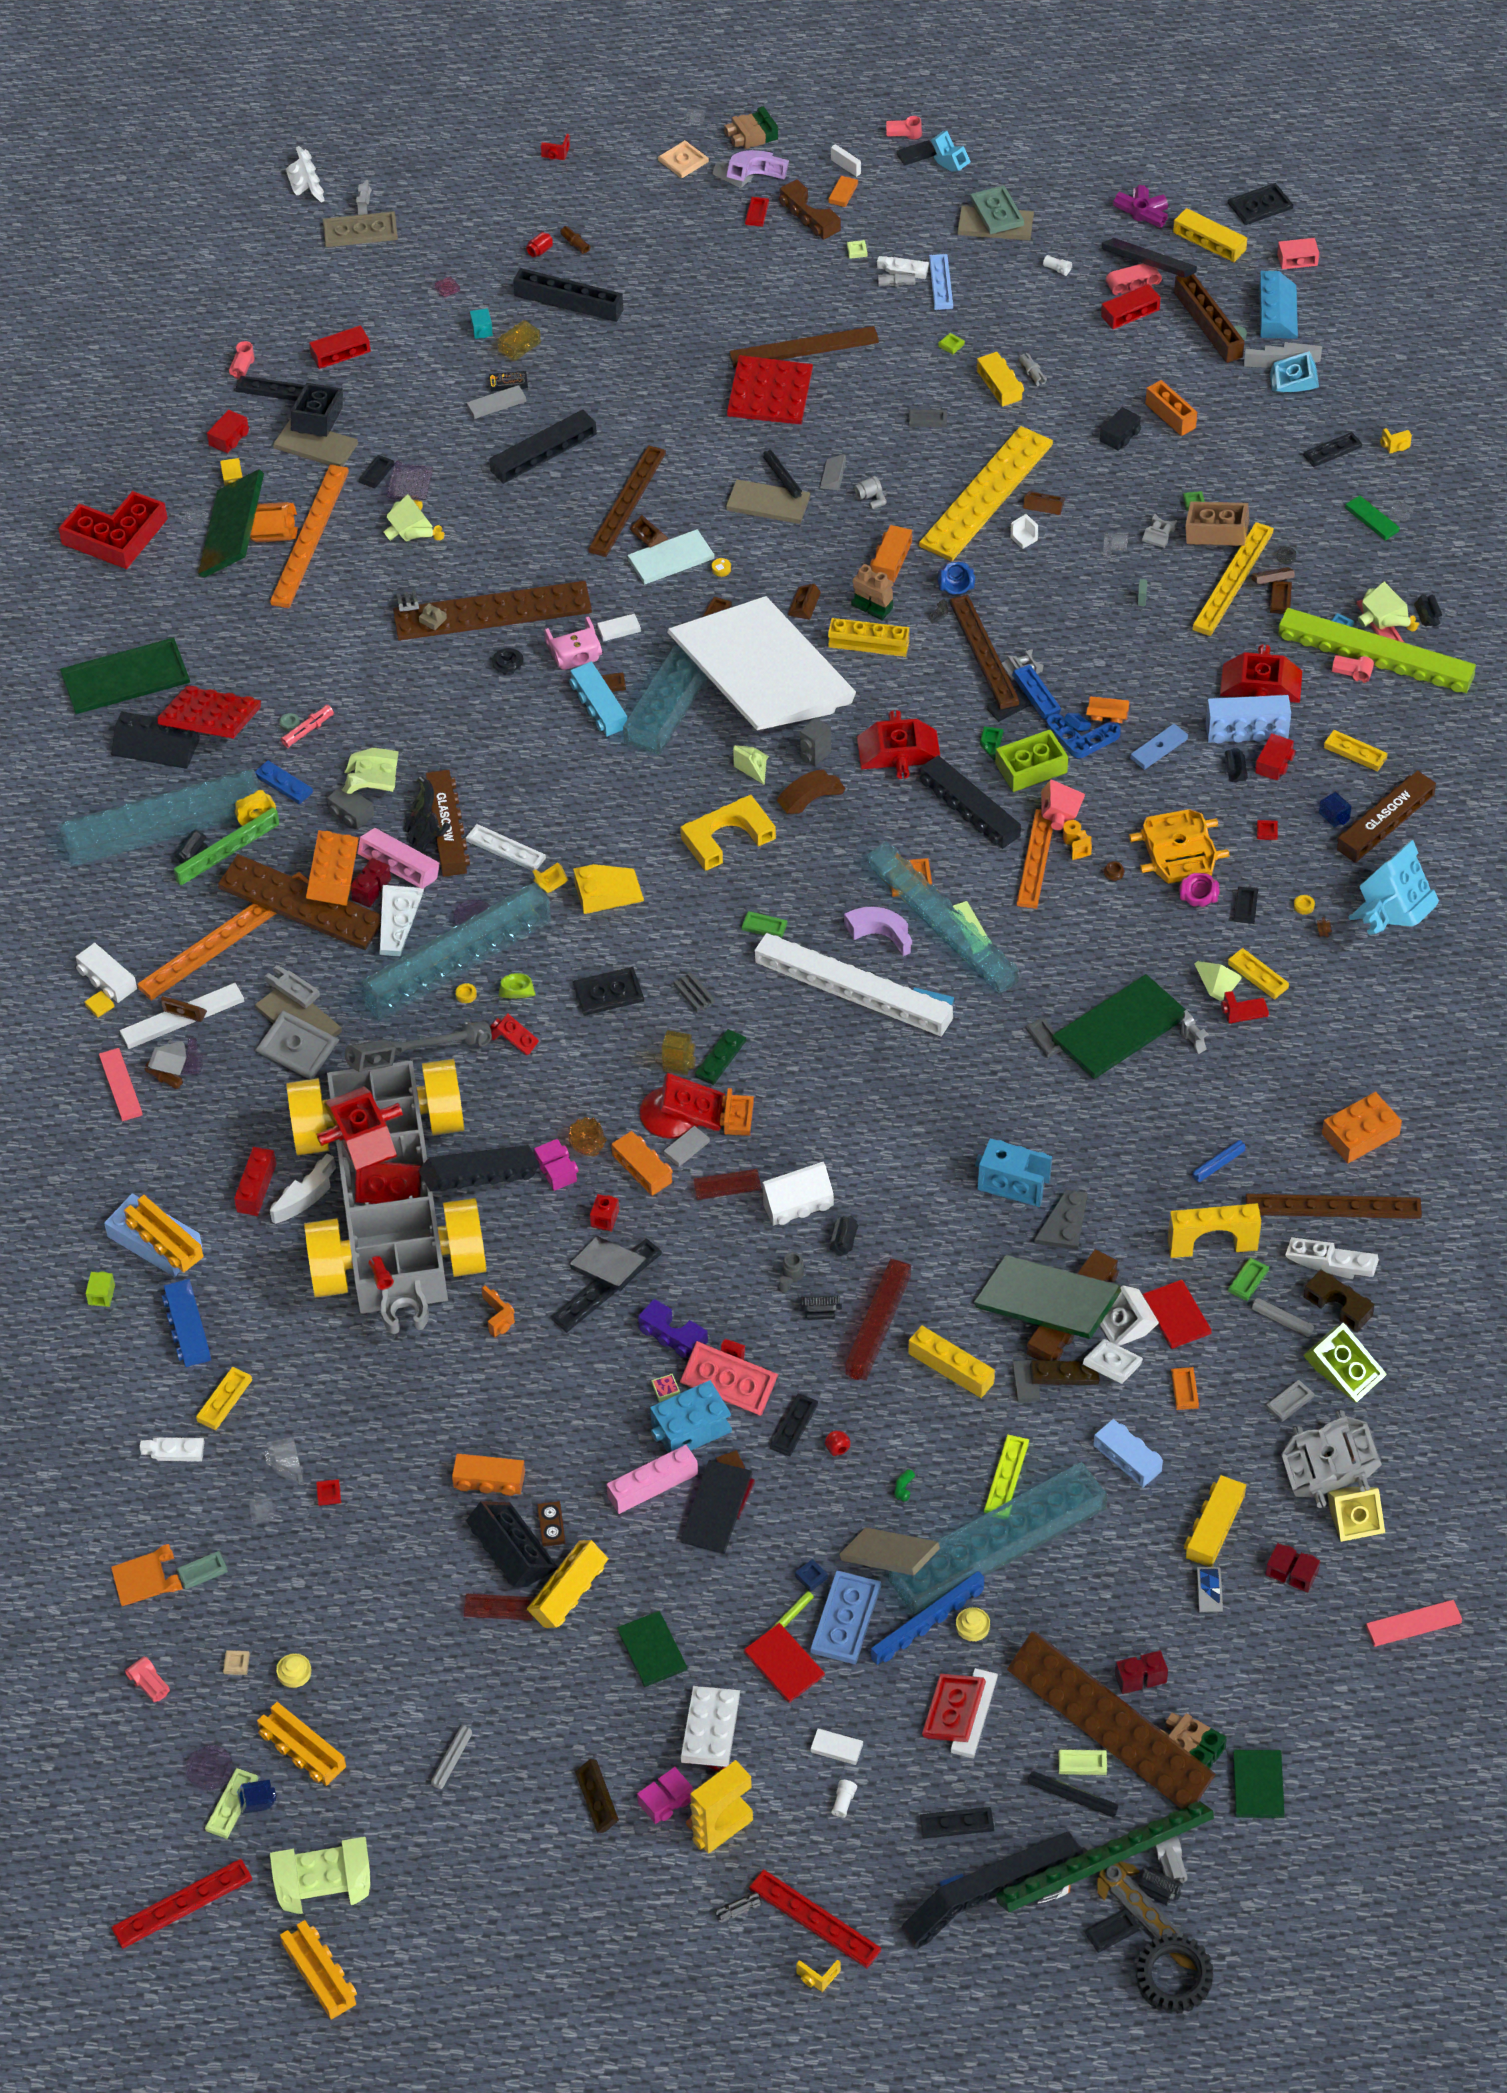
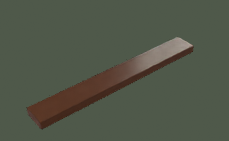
M875 326L730 350L729 354L733 368H736L739 355L783 360L879 343V338Z
M650 445L647 446L588 548L589 553L607 557L666 455V450Z
M969 595L951 598L950 605L1000 710L1019 705L1017 694Z
M1246 1194L1245 1196L1246 1204L1258 1203L1260 1215L1421 1219L1422 1217L1420 1197Z

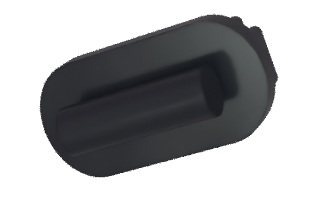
M1422 594L1414 603L1420 621L1425 627L1438 626L1441 624L1439 617L1442 616V612L1435 595L1427 597Z
M1238 748L1225 751L1229 781L1235 783L1246 781L1248 773L1243 752Z
M197 829L187 836L175 854V857L181 864L208 848V845L203 843L206 836Z
M843 1216L836 1220L829 1249L838 1256L846 1255L853 1250L854 1239L859 1226L856 1219L852 1216Z
M836 1294L826 1296L804 1295L801 1296V1304H799V1311H807V1320L835 1319L834 1310L842 1309L840 1296Z
M1144 1866L1136 1877V1881L1142 1885L1140 1889L1148 1897L1166 1906L1170 1899L1179 1900L1181 1896L1180 1891L1183 1886L1181 1881L1171 1880L1169 1876L1164 1875V1873L1158 1870L1156 1871V1869L1150 1866Z

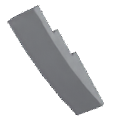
M1285 342L1284 347L1265 345V351L1246 349L1244 366L1272 368L1274 362L1310 351L1314 362H1320L1322 346Z

